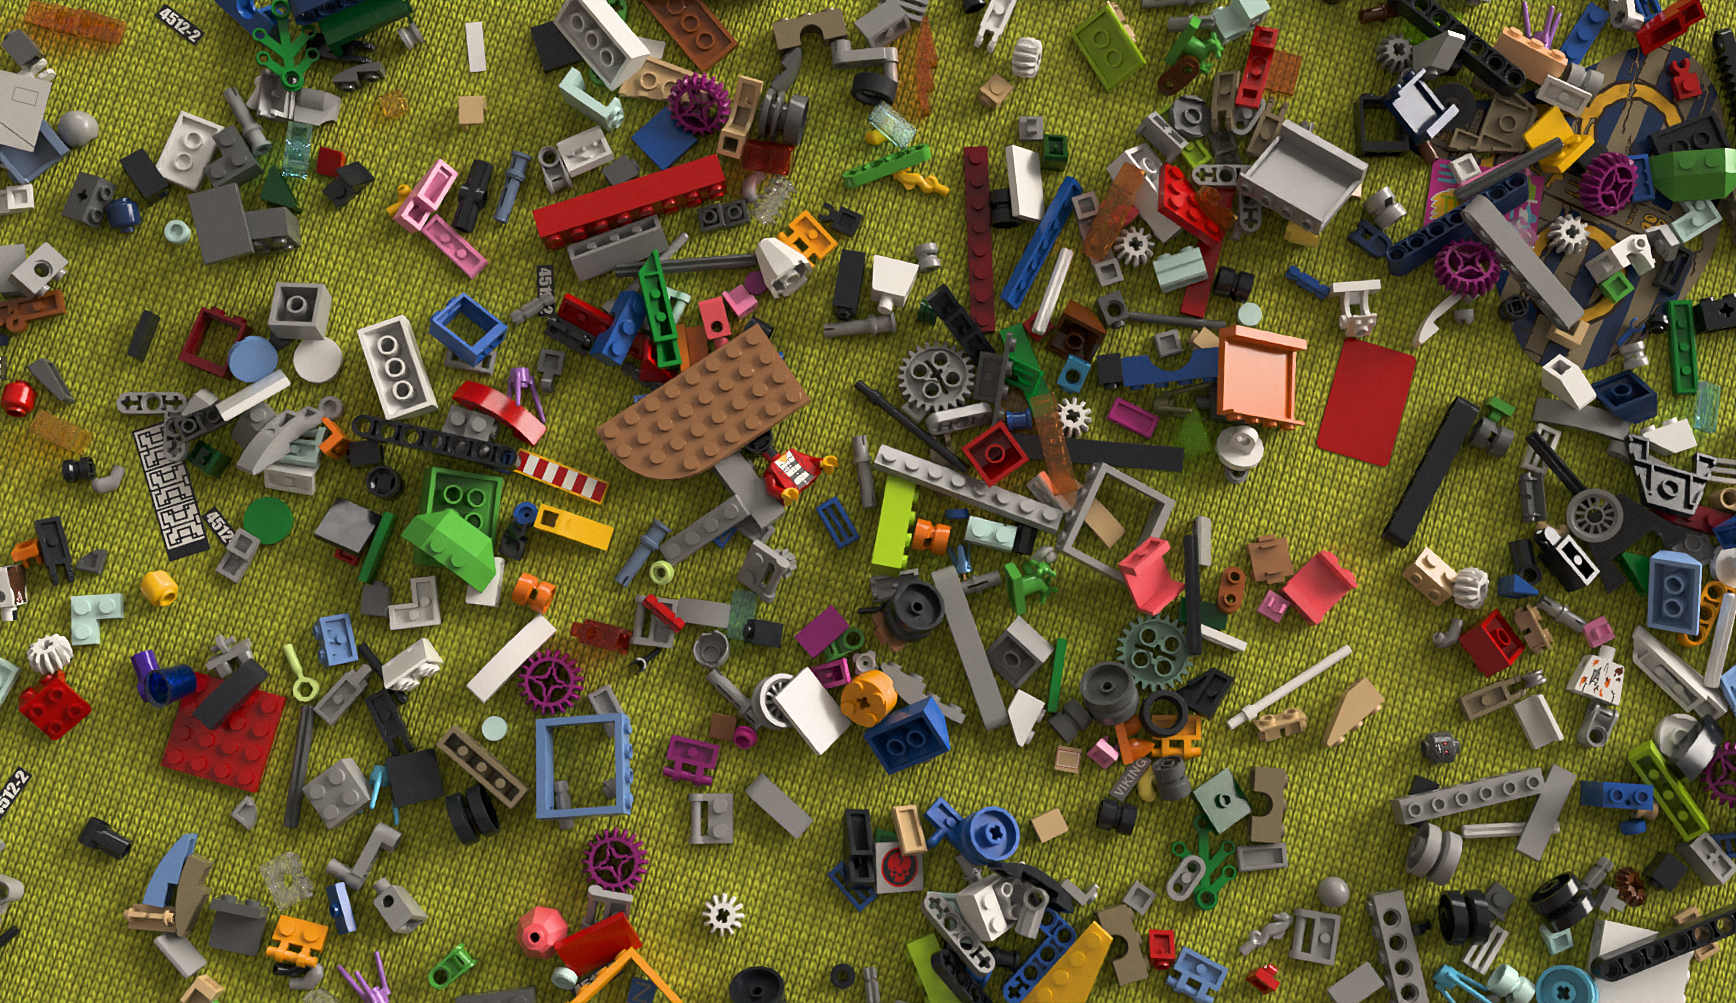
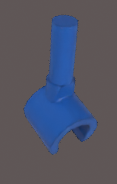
M1634 317L1630 321L1629 328L1615 342L1619 347L1634 332L1643 330L1645 323L1638 329L1632 325L1638 317Z

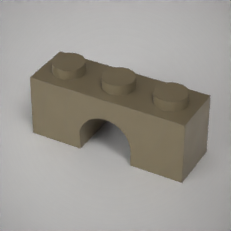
M830 7L822 10L820 13H804L798 18H781L776 23H772L779 58L784 57L787 52L793 51L796 47H799L802 53L801 39L807 33L818 34L822 38L825 48L830 47V43L836 40H847V31L841 8L835 9Z
M1250 767L1249 791H1258L1264 794L1268 806L1266 811L1259 816L1247 815L1246 840L1281 844V838L1283 839L1285 836V824H1282V814L1286 813L1287 801L1283 799L1284 789H1287L1288 775L1285 774V769Z
M1121 902L1095 910L1098 924L1110 936L1121 935L1125 942L1124 951L1119 956L1109 959L1117 984L1122 986L1148 978L1147 970H1150L1147 956H1142L1139 946L1143 945L1139 931L1134 932L1132 922L1135 921V917L1131 907H1127L1125 903Z

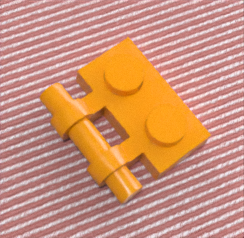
M806 209L788 225V228L793 232L792 235L788 237L782 231L776 237L782 243L804 255L812 269L815 267L810 260L813 255L822 261L838 246V243ZM801 240L808 249L802 252L795 243Z
M1150 715V718L1154 725L1159 728H1169L1175 724L1178 715ZM1188 715V721L1184 728L1171 737L1159 738L1151 735V740H1160V747H1153L1150 751L1151 757L1162 758L1169 755H1178L1183 760H1190L1191 757H1200V747H1191V740H1201V716ZM1169 740H1182V747H1169Z
M281 915L272 936L273 941L279 942L280 946L278 948L268 946L266 956L273 957L278 962H284V960L296 963V966L302 968L306 966L315 968L318 958L311 957V952L322 953L330 928L329 926ZM290 945L302 948L300 953L288 950Z

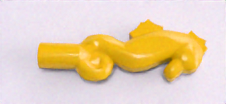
M910 167L892 173L894 180L897 179L902 183L906 190L914 189L917 185L925 193L936 192L944 197H947L950 188L939 184L938 179L933 175H929L924 179L920 174L906 173L910 170Z

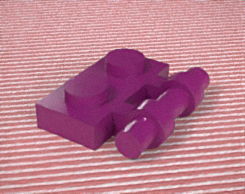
M672 735L666 759L676 762L674 768L664 767L663 776L671 777L673 781L677 782L684 780L693 782L695 786L701 787L702 784L711 787L713 777L704 775L705 768L715 770L720 745ZM683 763L696 765V773L682 770Z

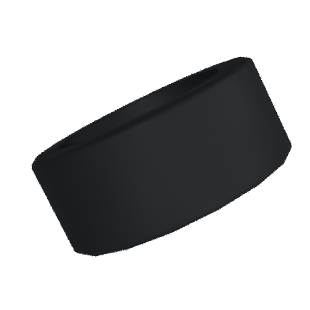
M860 72L854 76L850 94L861 103L875 107H889L894 103L898 86L895 81L884 75Z
M1159 690L1143 700L1139 710V718L1146 732L1154 737L1167 738L1177 734L1184 728L1188 721L1189 712L1186 702L1179 694L1170 690ZM1157 700H1168L1176 707L1178 716L1173 726L1159 728L1151 721L1149 715L1150 708Z

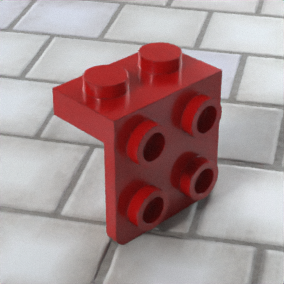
M59 669L53 674L48 672L42 675L38 684L33 688H26L19 696L18 711L52 740L60 739L92 711L91 705L65 683V672Z

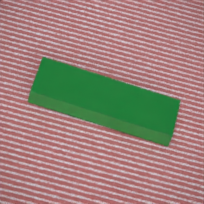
M386 511L383 513L358 580L372 585L397 523L398 516Z
M1055 639L1045 706L1046 712L1054 713L1058 708L1067 645L1066 639Z

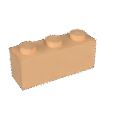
M1503 28L1492 47L1520 68L1526 78L1542 85L1547 74L1555 78L1560 77L1568 61L1564 53L1556 49L1551 51L1545 48L1541 41L1535 38L1530 40L1522 36L1523 33L1516 28Z

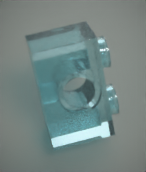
M288 121L282 166L283 176L307 179L313 125Z

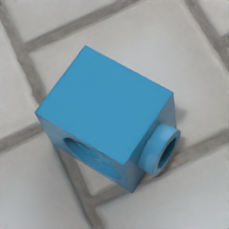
M1069 354L1057 380V384L1061 385L1060 389L1071 394L1074 391L1079 393L1091 363ZM1070 370H1076L1080 374V378L1076 381H1071L1067 378L1066 373Z

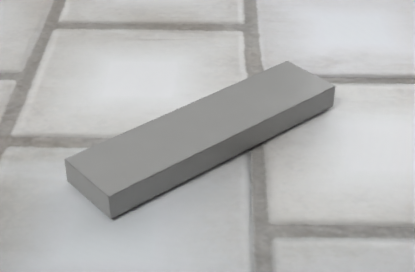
M1556 764L1551 765L1544 780L1547 792L1538 794L1514 851L1535 862L1540 861L1577 775Z

